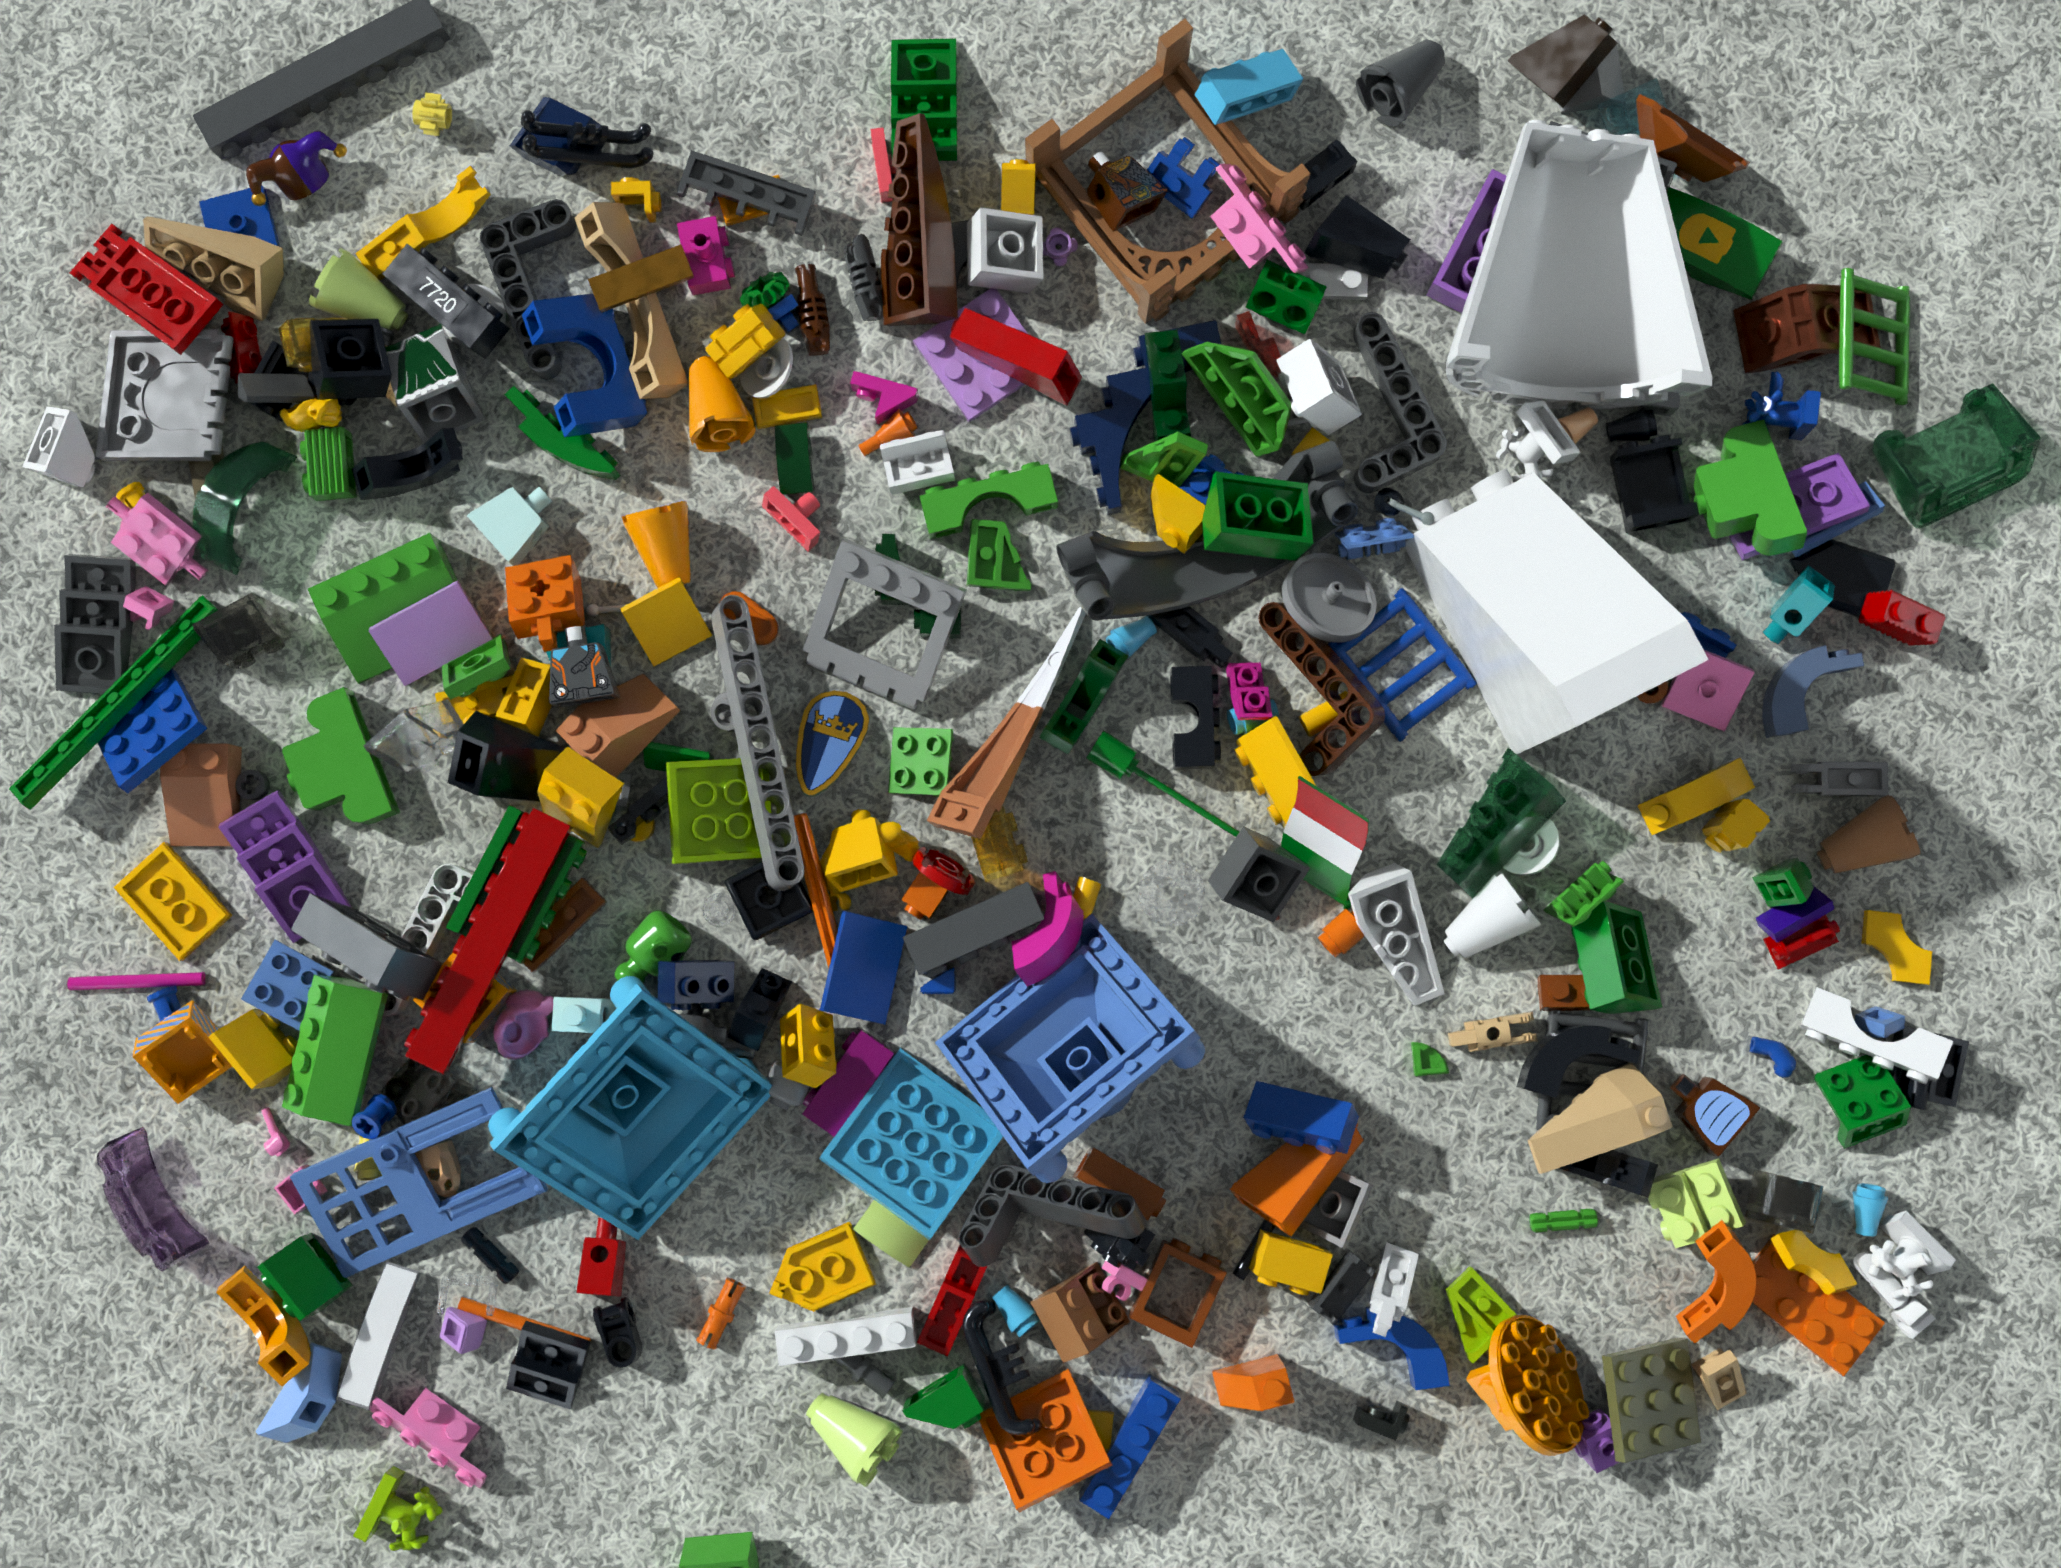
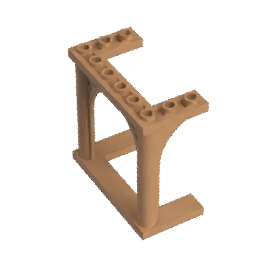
M1186 18L1159 37L1155 66L1062 136H1060L1059 126L1053 119H1050L1025 138L1026 161L1029 164H1035L1036 181L1039 180L1138 304V315L1145 324L1151 319H1154L1155 322L1161 320L1170 312L1171 308L1169 306L1178 299L1184 302L1196 292L1195 286L1204 279L1206 282L1212 281L1222 272V265L1229 260L1235 263L1241 257L1219 228L1201 243L1180 251L1160 252L1134 244L1126 239L1118 230L1114 232L1111 230L1086 190L1063 163L1064 160L1162 86H1165L1217 150L1224 163L1231 164L1232 166L1236 165L1243 171L1247 178L1245 181L1246 185L1266 202L1264 209L1271 218L1275 217L1286 224L1297 216L1300 212L1298 208L1304 200L1302 197L1307 190L1306 185L1310 176V172L1302 163L1291 172H1284L1273 166L1250 144L1232 120L1214 125L1195 96L1201 82L1187 66L1193 27ZM1213 242L1216 247L1211 250L1207 247V244ZM1142 258H1149L1151 260L1148 273L1143 270L1146 265L1139 261ZM1184 258L1190 259L1192 262L1191 266L1187 263L1184 271L1180 273L1179 262ZM1160 262H1170L1173 269L1168 264L1156 274V267Z

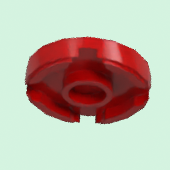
M920 847L912 858L913 864L927 878L951 892L960 895H968L976 884L972 874L966 877L962 873L964 868L959 862L935 849H930L928 853H926L927 849L925 847Z

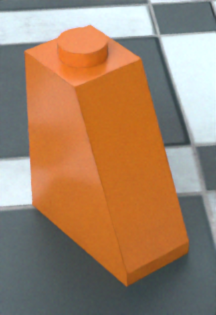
M1278 1354L1212 1371L1221 1406L1264 1411L1295 1402L1286 1367Z

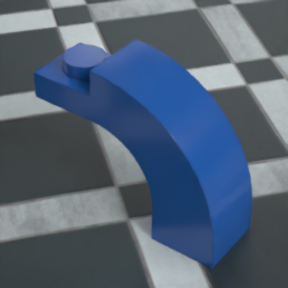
M1365 1307L1367 1321H1362L1360 1316L1346 1317L1341 1319L1342 1324L1334 1326L1335 1338L1339 1344L1383 1339L1401 1347L1408 1363L1410 1384L1415 1390L1450 1386L1447 1365L1440 1347L1428 1331L1408 1315L1403 1314L1400 1322L1393 1320L1386 1337L1372 1332L1377 1314L1370 1312V1307Z

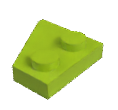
M1469 1266L1445 1290L1466 1357L1474 1364L1489 1349L1490 1340L1497 1325L1517 1314Z

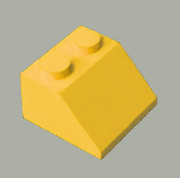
M260 1009L248 1011L209 1036V1039L251 1089L275 1086L291 1071L292 1057L297 1046V1041L293 1037H286L278 1028L281 1025L280 1020Z

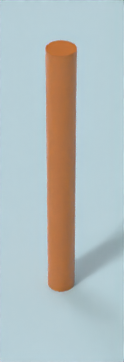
M462 1297L457 1309L521 1330L524 1323L529 1321L591 1341L589 1337Z

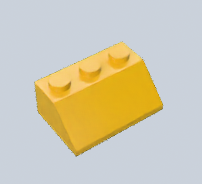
M1275 716L1236 740L1238 748L1234 749V752L1243 767L1248 765L1254 774V777L1250 778L1258 795L1265 794L1271 806L1267 807V811L1275 825L1281 823L1285 829L1296 802L1298 777H1303L1315 786L1316 784L1278 717Z

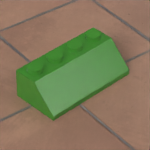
M314 975L312 985L308 991L304 1018L300 1024V1034L296 1050L292 1057V1067L287 1087L284 1090L283 1108L303 1117L352 1126L353 1117L360 1112L388 997L387 993H379L370 989L365 984L349 978Z

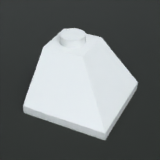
M46 407L23 467L74 486L84 487L85 482H89L94 474L95 465L93 462L95 454L77 413L66 409Z

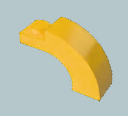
M1741 757L1637 806L1651 835H1655L1711 811L1755 788Z

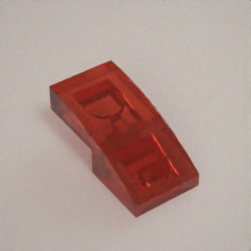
M1250 311L1237 315L1235 327L1246 348L1256 352L1271 375L1275 378L1279 377L1278 374L1281 373L1277 359L1281 355L1274 337L1261 341Z

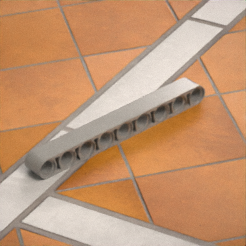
M728 595L713 610L711 622L766 880L773 889L786 891L802 880L804 864L749 608L743 598L737 595ZM723 609L732 610L735 613L736 620L727 618ZM730 640L739 642L742 645L743 652L734 650ZM737 672L746 674L750 684L742 683L737 677ZM744 704L753 706L757 716L748 715L745 712ZM751 736H756L762 740L763 749H758L752 744ZM758 768L765 769L769 773L770 782L764 781L759 777ZM765 801H771L776 805L777 814H771L766 810ZM773 833H777L783 838L784 847H778L773 843ZM780 866L787 867L790 870L791 880H785L780 876Z

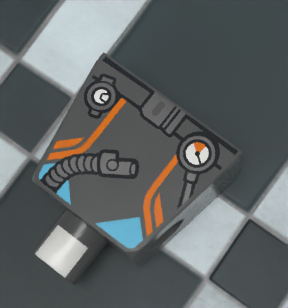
M584 626L566 628L567 647L551 650L550 704L560 708L620 698L604 646L600 643H587Z

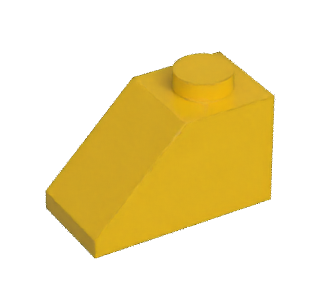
M1157 474L1154 478L1150 494L1157 535L1168 546L1177 548L1185 554L1203 533L1202 518L1206 505Z

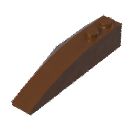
M919 113L899 120L896 124L892 166L896 168V175L892 184H889L888 197L893 198L891 218H885L884 231H889L887 249H882L883 319L885 326L937 324L958 317L955 250L946 190L925 114Z

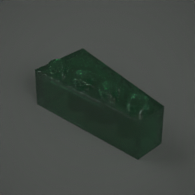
M1507 748L1502 756L1504 761L1496 773L1493 772L1486 783L1488 787L1479 802L1475 801L1469 810L1471 815L1464 827L1457 830L1437 863V866L1472 899L1489 879L1501 870L1566 802L1554 785L1510 748Z

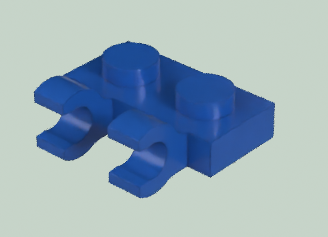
M1184 137L1176 142L1169 155L1164 151L1158 152L1147 171L1167 188L1168 191L1164 198L1193 219L1214 191L1206 184L1217 172L1216 167L1220 163L1209 157V159H1205L1195 175H1193L1181 165L1195 146L1194 143Z

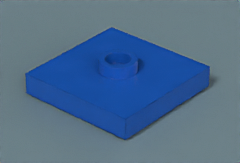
M263 185L261 186V191L266 196V202L263 206L253 204V194L250 188L199 201L206 228L253 236L280 247L266 189Z

